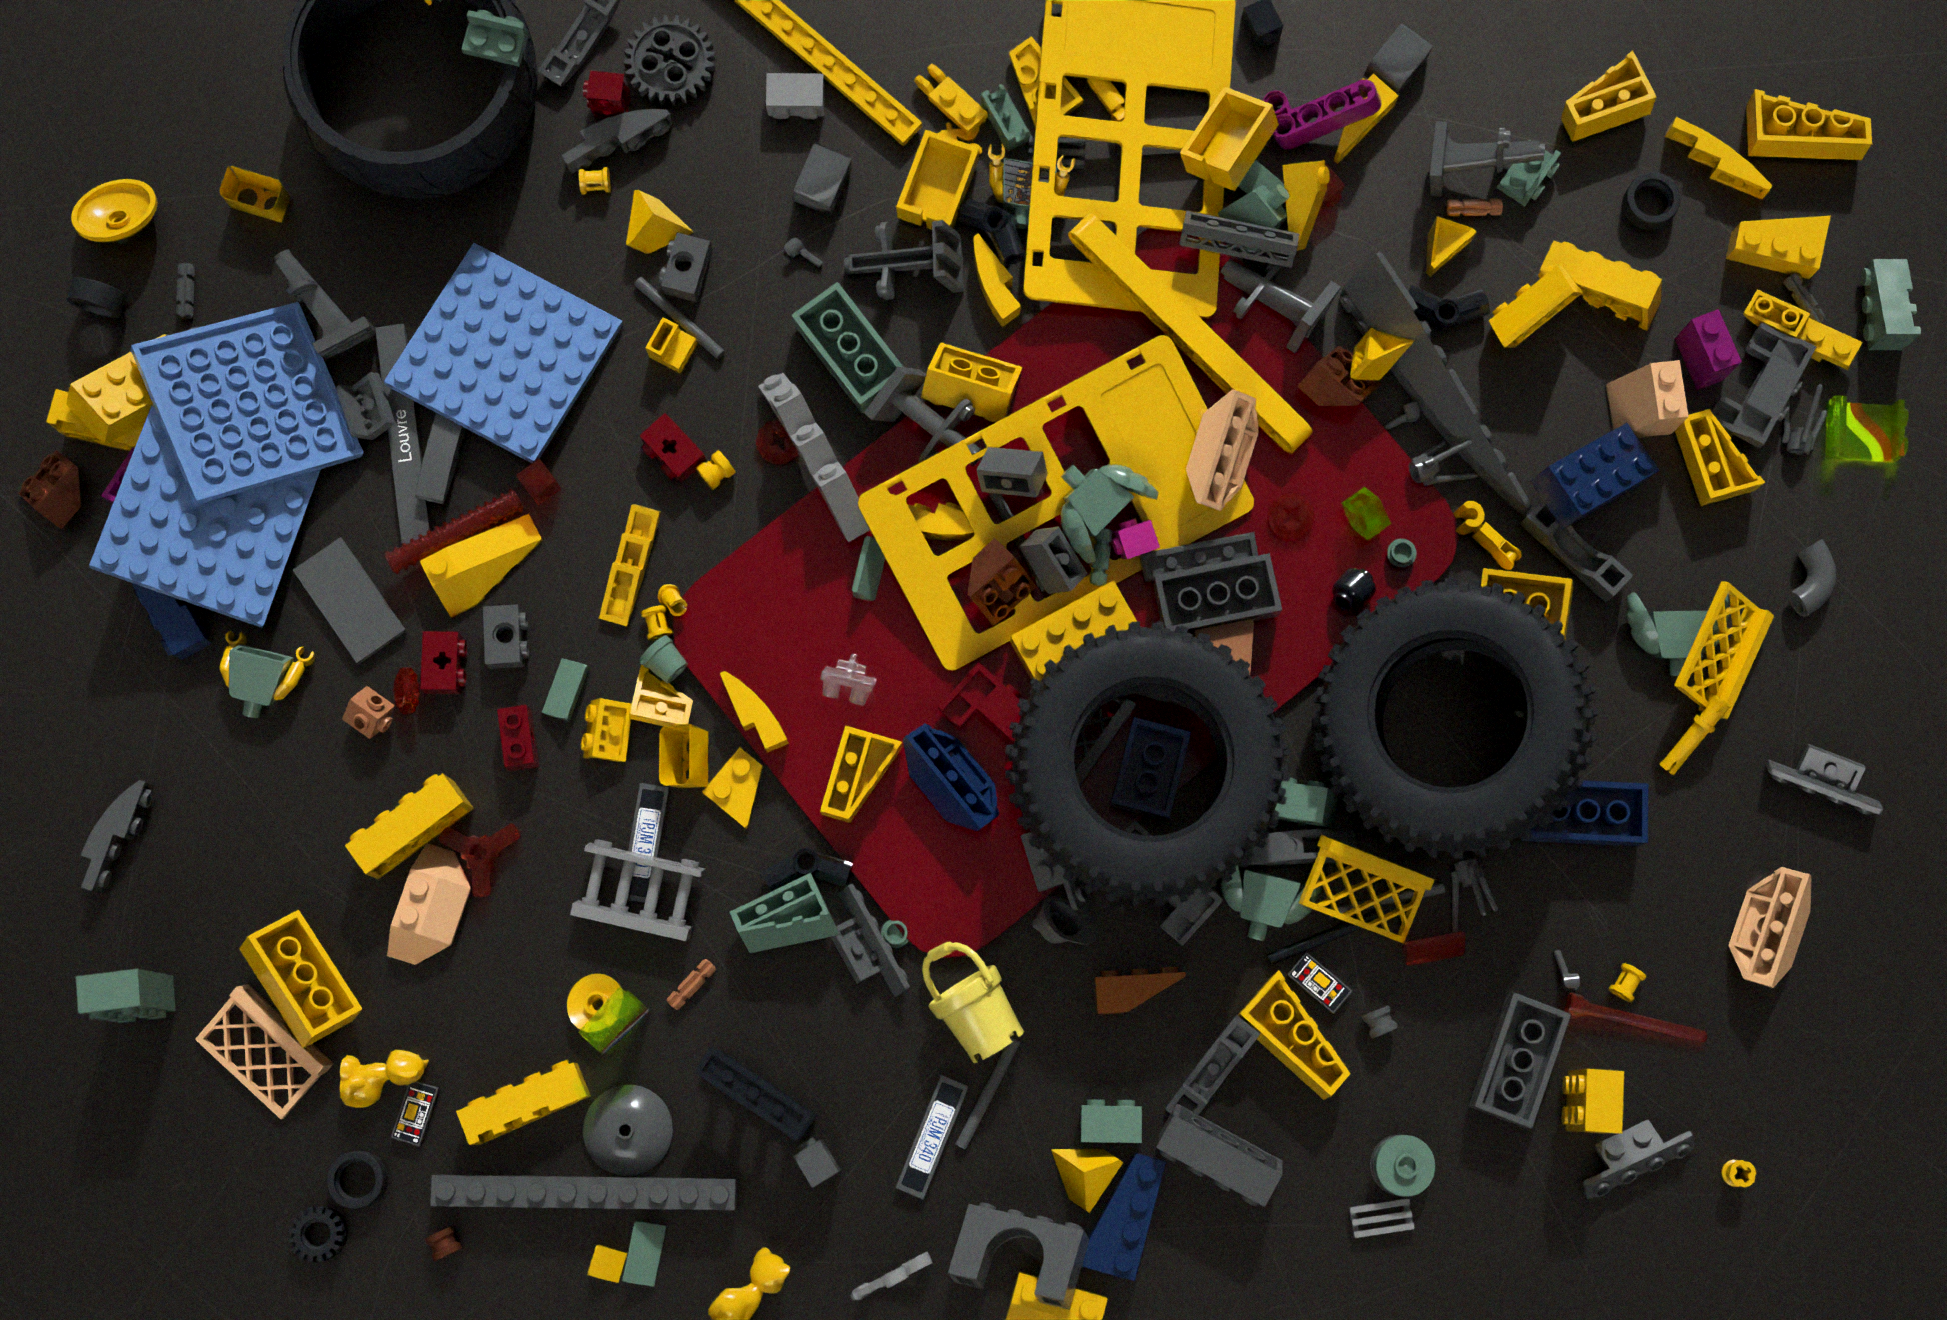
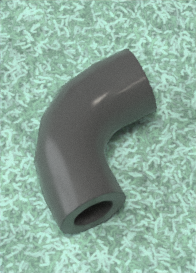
M1823 539L1797 553L1806 569L1807 578L1801 586L1788 594V598L1792 608L1802 617L1815 612L1829 600L1837 583V566Z

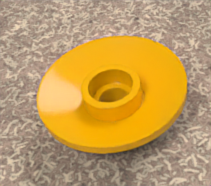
M591 974L583 977L573 986L568 996L567 1012L571 1022L580 1030L588 1033H600L608 1030L619 1020L623 1012L625 1002L623 990L616 980L605 974ZM599 1001H603L602 1008L596 1010V1004Z

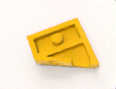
M641 665L629 719L660 726L688 724L693 700L682 692H677L670 683L667 684L663 680L657 679L649 673V668Z
M739 747L702 793L747 829L763 766Z

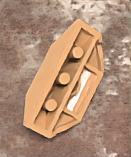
M1231 390L1203 413L1186 467L1196 503L1221 511L1225 503L1231 500L1241 489L1259 433L1255 410L1256 398L1236 390Z
M428 843L424 846L410 869L393 917L387 956L417 965L452 945L471 891V886L455 852Z
M1780 867L1774 871L1775 873L1747 890L1728 945L1743 979L1774 988L1792 967L1811 906V875Z

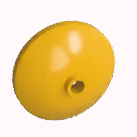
M134 179L110 181L93 188L80 198L72 211V224L80 236L91 241L115 242L138 233L150 222L157 209V197L153 189L142 181Z

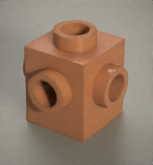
M366 686L349 700L342 720L371 739L378 732L384 733L390 727L393 721L391 714L395 705Z

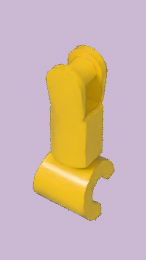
M1087 78L1089 86L1111 115V121H1123L1125 100L1113 83L1107 80Z
M1467 501L1453 512L1456 518H1463L1465 520L1455 531L1463 535L1470 534L1473 531L1474 534L1471 537L1488 551L1503 569L1511 570L1514 567V561L1520 560L1522 553L1516 546L1505 540L1487 522L1482 524L1485 514L1480 504L1475 501Z

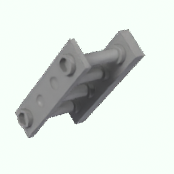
M595 839L594 843L585 845L584 851L595 853L586 897H582V901L578 900L572 904L570 915L682 941H687L691 938L693 926L686 925L684 916L693 876L701 877L705 874V868L698 867L699 862L682 859L681 863L625 851L612 848V842ZM607 856L624 860L615 903L611 904V907L599 905L600 901L597 900ZM635 863L653 867L644 909L640 910L639 914L628 912L629 907L626 906ZM664 869L682 873L673 915L668 920L657 918V913H655Z

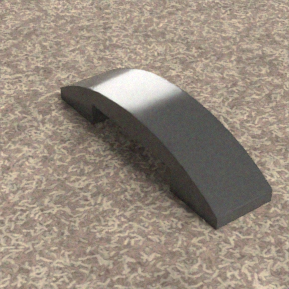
M584 0L586 5L557 49H551L539 67L538 73L562 87L576 73L592 52L609 25L621 0Z
M1236 1015L1196 1065L1165 1109L1171 1113L1174 1106L1178 1103L1194 1114L1199 1115L1215 1091L1261 1033Z

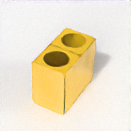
M228 166L220 187V194L230 208L282 223L291 197L279 180L233 166L231 168ZM252 189L256 192L257 202L253 206L238 202V195L242 190ZM278 197L272 209H264L267 199Z
M692 724L666 725L660 730L659 781L661 784L682 789L708 787V731ZM688 740H689V753H688V751H687V742H688ZM689 768V778L687 780L686 773Z

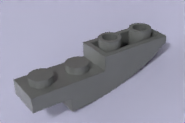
M667 109L636 110L618 114L594 123L580 131L584 142L561 155L570 173L573 174L576 171L579 172V169H587L592 164V161L600 156L606 157L610 155L618 145L621 146L625 154L630 150L636 151L643 147L648 139L653 136H661L669 130L670 126L673 125L670 113Z
M141 780L137 781L115 799L103 813L89 835L80 855L91 859L81 888L102 893L103 888L109 885L112 876L110 871L112 863L118 859L122 850L121 839L125 838L133 841L135 835L137 836L141 832L143 827V819L141 818L145 807L148 808L153 800L154 792L152 788L154 785Z
M1309 829L1268 833L1265 847L1261 849L1255 845L1252 849L1254 852L1253 857L1250 859L1252 862L1246 868L1295 867L1298 864H1314L1321 848L1317 846L1321 835L1357 848L1355 831ZM1329 857L1325 860V863H1336L1334 859Z

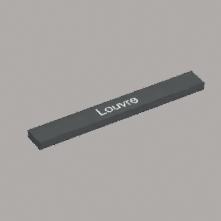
M403 323L376 327L382 384L396 423L388 429L402 549L408 551L433 547L428 502L415 499L416 487L422 466L415 401L385 386L384 383L385 378L408 345L406 326Z

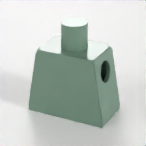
M1261 185L1217 214L1221 218L1279 229L1287 218V212L1281 205L1290 196L1281 185H1277L1271 192L1264 185ZM1246 247L1248 250L1251 251L1258 250L1256 248Z

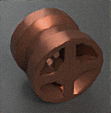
M453 1226L424 1239L426 1245L432 1248L434 1262L462 1249L461 1244L456 1242L453 1236L455 1233Z

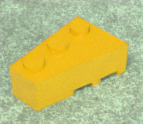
M1631 51L1623 61L1615 67H1610L1602 77L1595 82L1589 83L1565 102L1561 120L1572 142L1651 114L1656 95L1634 52Z
M1710 409L1688 415L1689 417L1675 430L1700 506L1753 492L1765 483L1761 476H1757L1747 463L1748 459L1743 453L1740 454L1730 439L1732 438Z

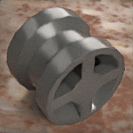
M1389 1005L1361 1016L1363 1021L1369 1025L1371 1039L1398 1028L1397 1022L1392 1020L1390 1016L1391 1009Z

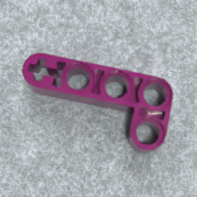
M1370 80L1357 81L1294 109L1286 95L1279 90L1270 91L1263 98V101L1272 104L1274 109L1277 106L1283 105L1279 110L1275 111L1279 125L1273 133L1279 146L1283 149L1298 147L1378 112L1382 104L1381 97L1374 83ZM1344 106L1342 110L1334 112L1338 107ZM1312 118H1317L1313 123H1308ZM1291 129L1288 133L1282 135L1283 131Z

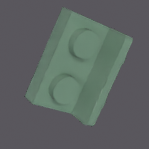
M468 10L467 18L469 25L462 45L463 54L520 67L529 36L525 24L511 16H507L504 19L496 17L486 10H478L477 12Z
M1545 150L1544 161L1512 164L1497 186V189L1526 206L1531 198L1536 201L1545 188L1541 184L1544 178L1547 176L1551 179L1559 168L1560 163L1557 162V159L1561 153L1556 150L1552 155Z

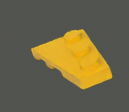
M1031 36L1010 51L1009 58L1035 126L1041 47ZM1064 76L1062 79L1060 112L1067 116L1083 104V98ZM1046 85L1045 98L1055 99V86Z

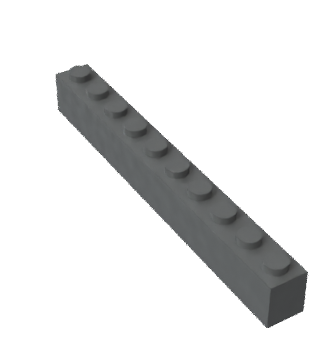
M432 1175L430 1206L737 1210L738 1179Z

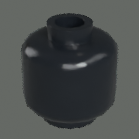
M1349 568L1344 571L1332 588L1334 602L1339 608L1348 612L1363 609L1376 592L1372 575L1364 569L1359 570L1356 568Z

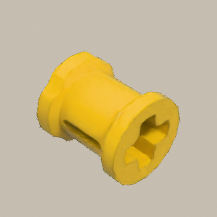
M603 167L602 170L596 171L579 169L581 194H587V191L599 190L610 193L611 180L609 168Z
M666 605L653 606L641 611V616L646 619L649 631L647 635L648 641H656L662 636L667 635L669 637L673 635V630L668 627L665 615L667 611Z
M1623 963L1620 967L1622 972L1615 984L1610 985L1608 990L1627 1002H1633V994L1640 981H1644L1647 976L1634 966Z
M1730 1160L1721 1169L1723 1181L1729 1186L1748 1187L1755 1181L1756 1170L1750 1162ZM1736 1168H1742L1743 1170L1740 1174L1741 1179H1735L1734 1177L1737 1174Z

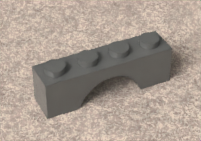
M1543 500L1520 523L1523 528L1605 603L1614 597L1633 577L1613 556L1603 554L1590 546L1579 536L1572 525L1562 529Z

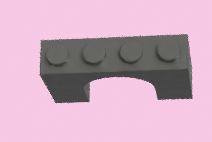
M979 1203V1206L969 1204L948 1274L955 1283L983 1289L992 1258L997 1249L1011 1239L1020 1237L1030 1238L1040 1243L1044 1251V1261L1034 1292L1040 1303L1069 1310L1089 1238L1084 1230H1082L1083 1228L1074 1223L1066 1222L1064 1225L1055 1224L1052 1219L1044 1216H1036V1219L1025 1217L1024 1213L1013 1209L1003 1212L998 1211L995 1206L987 1203Z

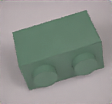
M1087 1099V1105L1080 1106V1142L1142 1143V1106H1135V1100H1117V1106H1105V1100Z

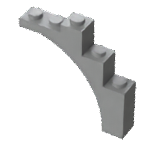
M784 373L768 377L758 387L797 449L841 533L849 542L868 532L870 529L858 508L859 497L846 471L838 462L824 432L815 422L803 395Z

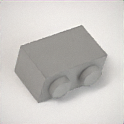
M767 73L766 109L768 116H773L776 119H787L789 116L816 119L818 116H824L825 82L823 74Z

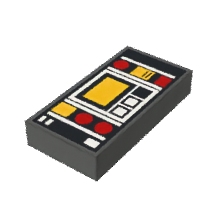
M1307 952L1304 953L1287 974L1291 980L1332 1014L1335 1013L1352 992L1350 988Z
M419 1081L408 1085L391 1138L417 1146L422 1145L440 1088Z

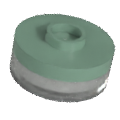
M1397 1134L1388 1136L1377 1144L1371 1155L1370 1169L1373 1179L1381 1189L1393 1195L1408 1197L1421 1193L1429 1186L1435 1173V1160L1432 1151L1422 1140L1410 1135Z

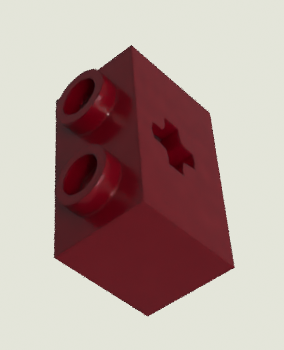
M666 413L639 435L643 442L641 449L649 458L654 459L657 457L663 464L660 469L670 480L676 477L682 483L696 471V466L707 461L704 453ZM670 446L675 448L677 452L672 454L667 452L666 448Z
M423 631L420 690L424 693L461 694V686L466 685V670L462 669V657L467 656V641L463 640V636L459 632ZM445 657H447L451 662L445 664V669H443L439 663L444 662Z
M527 705L497 709L504 767L510 772L539 767L532 709Z

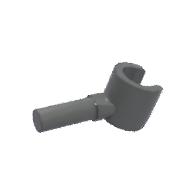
M792 238L784 245V250L791 258L800 253L818 268L823 263L809 253L798 238Z
M1418 402L1404 405L1405 415H1401L1384 424L1385 430L1388 431L1401 423L1417 421L1420 418Z
M1554 951L1553 953L1561 974V988L1566 991L1577 990L1580 987L1579 974H1568V968L1561 951Z

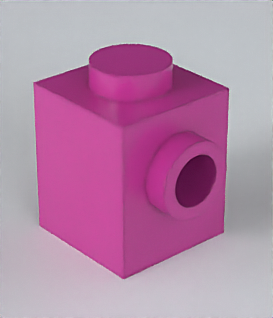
M1136 518L1120 523V529L1113 531L1115 538L1111 540L1116 555L1121 554L1122 559H1130L1160 548L1151 520L1137 523Z

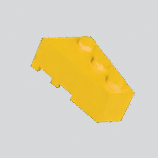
M1831 216L1740 222L1731 233L1726 259L1789 275L1799 273L1802 278L1810 279L1820 269Z
M56 389L46 422L65 437L103 445L66 404L68 392ZM144 424L105 444V446L131 451L137 444Z
M845 726L820 809L821 814L851 823L903 748V742Z

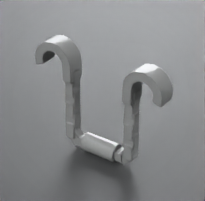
M928 1251L903 1263L901 1267L885 1274L881 1278L855 1288L850 1295L851 1299L861 1300L878 1288L884 1286L889 1288L908 1278V1275L933 1263Z

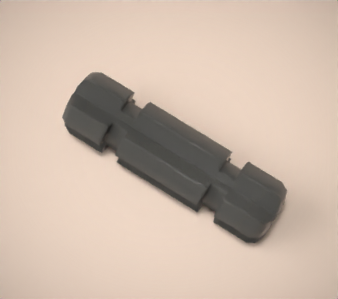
M181 263L177 269L179 278L177 279L176 301L178 305H176V316L179 319H192L193 307H191V304L194 303V281H192V278L195 277V268L192 264Z
M1794 273L1784 280V284L1789 291H1793L1791 295L1799 308L1810 313L1809 318L1819 323L1823 322L1826 316L1821 308L1818 309L1816 307L1818 303L1807 285L1803 286L1802 283L1804 281L1800 274Z

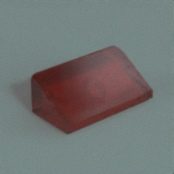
M1461 931L1405 942L1402 945L1406 965L1412 966L1464 955L1465 932Z

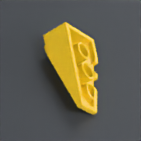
M527 514L448 546L420 560V563L433 589L450 617L453 618L477 606L485 598L484 596L495 585H498L504 579L503 577L542 541V538L532 518Z

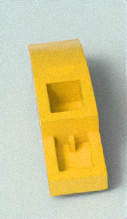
M1758 289L1743 313L1756 326L1764 323L1779 332L1805 340L1816 346L1811 356L1812 359L1818 362L1824 359L1846 370L1851 366L1863 343L1809 318L1810 313Z
M947 502L946 505L938 503L935 514L931 513V509L925 505L915 503L912 506L907 504L926 539L951 541L967 540L974 536V531L964 512L956 504Z

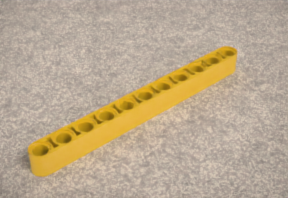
M1089 213L1068 233V237L1074 246L1166 336L1171 338L1173 343L1223 392L1227 394L1231 390H1236L1256 398L1255 410L1258 426L1284 451L1292 454L1312 434L1313 431L1310 425L1100 219Z

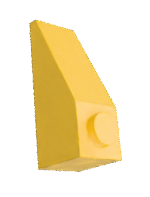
M1374 73L1367 80L1374 83L1381 97V108L1375 114L1343 127L1333 160L1337 164L1395 106L1398 95Z
M1325 160L1282 165L1284 188L1290 196L1286 200L1288 231L1299 233L1297 251L1306 248L1327 191L1330 176L1329 170L1325 166Z

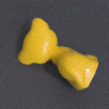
M394 1050L389 1054L386 1064L371 1063L361 1065L356 1057L346 1055L342 1059L340 1066V1098L345 1105L350 1107H368L379 1100L386 1081L390 1080L392 1083L400 1086L418 1081L422 1077L429 1060H422L419 1055L409 1051Z
M767 1247L762 1248L753 1259V1265L750 1269L751 1283L742 1288H727L723 1290L708 1309L709 1316L713 1320H750L760 1304L763 1293L772 1294L781 1290L784 1280L789 1274L790 1266L785 1264L780 1256L772 1254Z

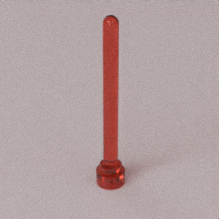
M1569 993L1566 1000L1564 1012L1570 1013V1017L1578 1019L1580 1016L1590 1015L1698 1042H1704L1708 1038L1704 1030L1591 1004L1587 999H1584L1583 995Z

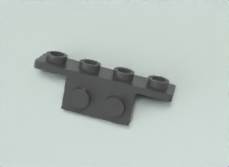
M1808 744L1796 769L1772 760H1768L1766 764L1768 772L1771 774L1770 776L1781 783L1791 781L1799 784L1798 787L1805 792L1815 794L1816 791L1827 795L1826 797L1830 801L1841 805L1844 802L1852 804L1857 811L1866 815H1871L1872 812L1881 815L1884 810L1878 800L1855 792L1866 769L1861 763Z
M1032 832L1021 835L1038 892L1064 884L1073 911L1089 908L1090 896L1089 893L1084 892L1086 886L1079 879L1074 882L1071 880L1068 882L1063 879L1062 876L1066 870L1059 865L1055 868L1051 864L1048 866L1044 862L1049 856L1043 848L1039 850L1036 847L1032 848L1028 842L1034 836Z
M853 884L846 886L838 893V896L851 919L836 926L840 935L831 936V939L856 984L881 972L894 997H897L910 988L907 975L902 968H899L893 957L891 946L884 941L879 932L876 919L869 914L864 905L862 894L856 890Z
M1647 1119L1622 1131V1134H1616L1595 1144V1151L1607 1170L1583 1182L1584 1195L1587 1199L1602 1197L1612 1188L1620 1184H1629L1647 1171L1654 1172L1659 1170L1666 1162L1672 1159L1686 1157L1694 1149L1693 1134L1691 1131H1688L1663 1143Z

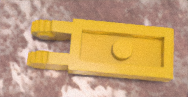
M930 64L927 67L929 75L939 83L935 89L923 76L918 75L915 78L916 85L928 96L929 101L965 134L969 135L988 118V112L950 77H946L943 71L935 64Z

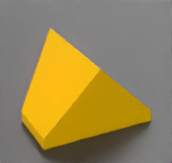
M634 190L626 245L648 254L669 245L671 240L675 241L677 232L685 235L694 233L659 199L640 190Z
M1437 216L1427 238L1426 273L1428 276L1431 277L1468 245L1474 238L1476 231L1471 227Z
M1371 327L1354 347L1350 377L1354 380H1381L1415 340L1377 331Z
M1051 1149L1068 1198L1090 1213L1123 1162L1104 1149Z

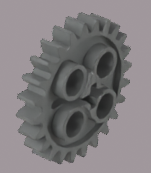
M664 15L662 23H659L653 17V26L651 27L643 22L644 31L634 30L637 40L628 39L627 42L631 49L624 50L625 57L628 59L624 60L623 63L625 68L629 69L626 71L627 78L633 79L631 81L633 89L640 87L639 94L641 97L649 93L648 97L651 103L659 97L662 106L665 104L666 99H670L672 105L675 106L677 98H681L685 104L687 103L686 95L688 94L696 99L695 90L698 88L705 91L706 88L703 80L711 82L712 78L709 72L715 71V65L711 61L716 60L715 53L711 52L714 49L712 41L706 42L708 40L707 32L700 33L699 24L691 28L689 18L683 24L680 23L678 15L674 17L673 22H669L667 15ZM661 39L670 41L665 46L656 45ZM687 50L695 51L691 57L682 56ZM650 63L658 65L651 71L644 69ZM685 68H693V69H692L691 71H688V70H686ZM676 74H680L683 76V78L677 82H673L670 80V78Z

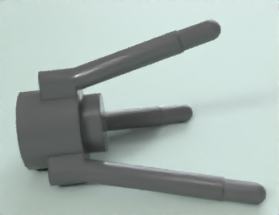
M1821 384L1816 388L1804 428L1795 427L1794 431L1790 432V409L1783 418L1784 434L1782 443L1787 444L1786 450L1790 453L1809 455L1810 450L1812 451L1814 448L1815 440L1828 414L1826 410L1822 411L1813 431L1810 430L1823 389Z
M1442 440L1420 456L1411 459L1408 468L1412 479L1416 483L1423 482L1424 486L1427 487L1434 483L1477 478L1478 474L1476 472L1435 477L1436 473L1439 472V461L1470 446L1472 441L1467 440L1435 457L1431 456L1446 445V441Z
M1478 859L1455 863L1456 872L1450 873L1452 879L1453 933L1458 931L1459 882H1462L1463 887H1473L1482 916H1486L1487 913L1479 884H1481L1492 910H1498L1485 879L1483 868L1479 867Z

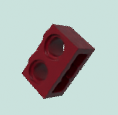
M590 70L589 80H585L583 84V97L587 98V108L591 109L593 117L596 119H606L629 112L631 93L625 75Z

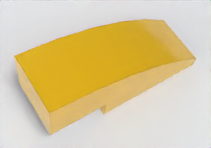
M976 234L974 236V260L978 281L993 315L1000 325L1004 327L1021 314V305L1008 290L1012 286L1013 277L981 236Z
M726 671L721 672V678L744 730L746 731L756 726L767 753L789 744L781 726L765 703L740 680Z

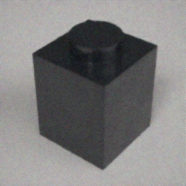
M1260 0L1243 8L1241 20L1255 48L1263 44L1264 46H1269L1279 40L1284 25L1271 0Z

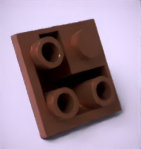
M1338 346L1318 361L1297 387L1318 406H1357L1379 388L1382 383L1378 380L1352 379L1350 373L1353 354Z
M55 450L53 454L47 455L42 460L41 468L34 476L28 477L23 482L18 494L35 510L62 529L81 508L78 467L58 450Z
M994 538L973 557L968 595L988 621L995 626L1015 606L1027 598L1037 586L1017 559Z

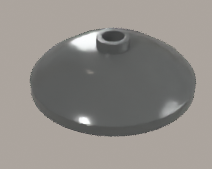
M636 1085L616 1086L602 1093L589 1107L583 1124L584 1144L590 1157L602 1169L621 1176L638 1175L654 1168L667 1154L673 1138V1121L667 1105L653 1091ZM624 1124L629 1125L631 1128L628 1136H623L620 1132Z

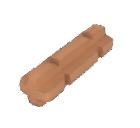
M1456 199L1448 200L1446 203V213L1448 216H1459L1460 214H1463V216H1486L1487 213L1490 216L1501 215L1503 210L1501 199H1489V201L1485 199H1463L1462 202Z
M702 960L697 966L698 969L696 971L693 970L677 987L678 991H673L667 998L668 1004L675 1010H679L686 1003L685 1000L687 998L690 999L706 982L704 979L706 977L709 978L716 971L715 966L709 960Z

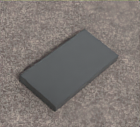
M342 537L293 569L295 575L357 664L362 663L407 632Z

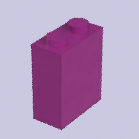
M1719 309L1691 319L1675 337V342L1696 390L1723 381L1742 362Z

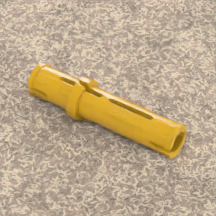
M1715 695L1701 715L1697 714L1693 718L1695 722L1659 764L1666 771L1669 770L1670 774L1675 775L1709 732L1713 733L1715 731L1714 726L1731 706Z

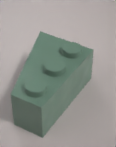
M1872 259L1861 272V284L1865 286L1862 310L1863 313H1866L1867 320L1863 331L1864 340L1868 341V350H1903L1921 335V328L1914 326L1912 314L1917 313L1916 304H1910L1909 292H1912L1913 286L1908 260Z
M1290 778L1289 781H1282L1281 788L1286 789L1285 797L1287 799L1284 805L1277 803L1275 810L1279 812L1277 818L1279 821L1297 823V826L1307 827V825L1320 826L1334 831L1339 797L1329 788H1326L1325 783L1309 781L1308 785L1297 784V779Z
M811 873L730 911L737 931L749 953L840 935Z

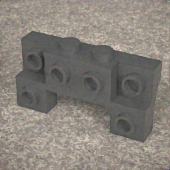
M1761 323L1756 328L1744 352L1763 361L1764 364L1742 405L1722 395L1711 411L1730 437L1735 435L1757 448H1761L1765 444L1776 421L1781 422L1788 412L1789 406L1786 403L1789 397H1795L1803 383L1799 381V378L1816 346L1805 340L1779 332L1764 323Z
M1135 820L1125 830V832L1135 835L1152 836ZM1200 888L1194 890V894L1188 896V901L1181 902L1178 895L1172 896L1170 900L1166 901L1175 910L1160 927L1183 946L1223 902V899L1213 890L1204 895Z

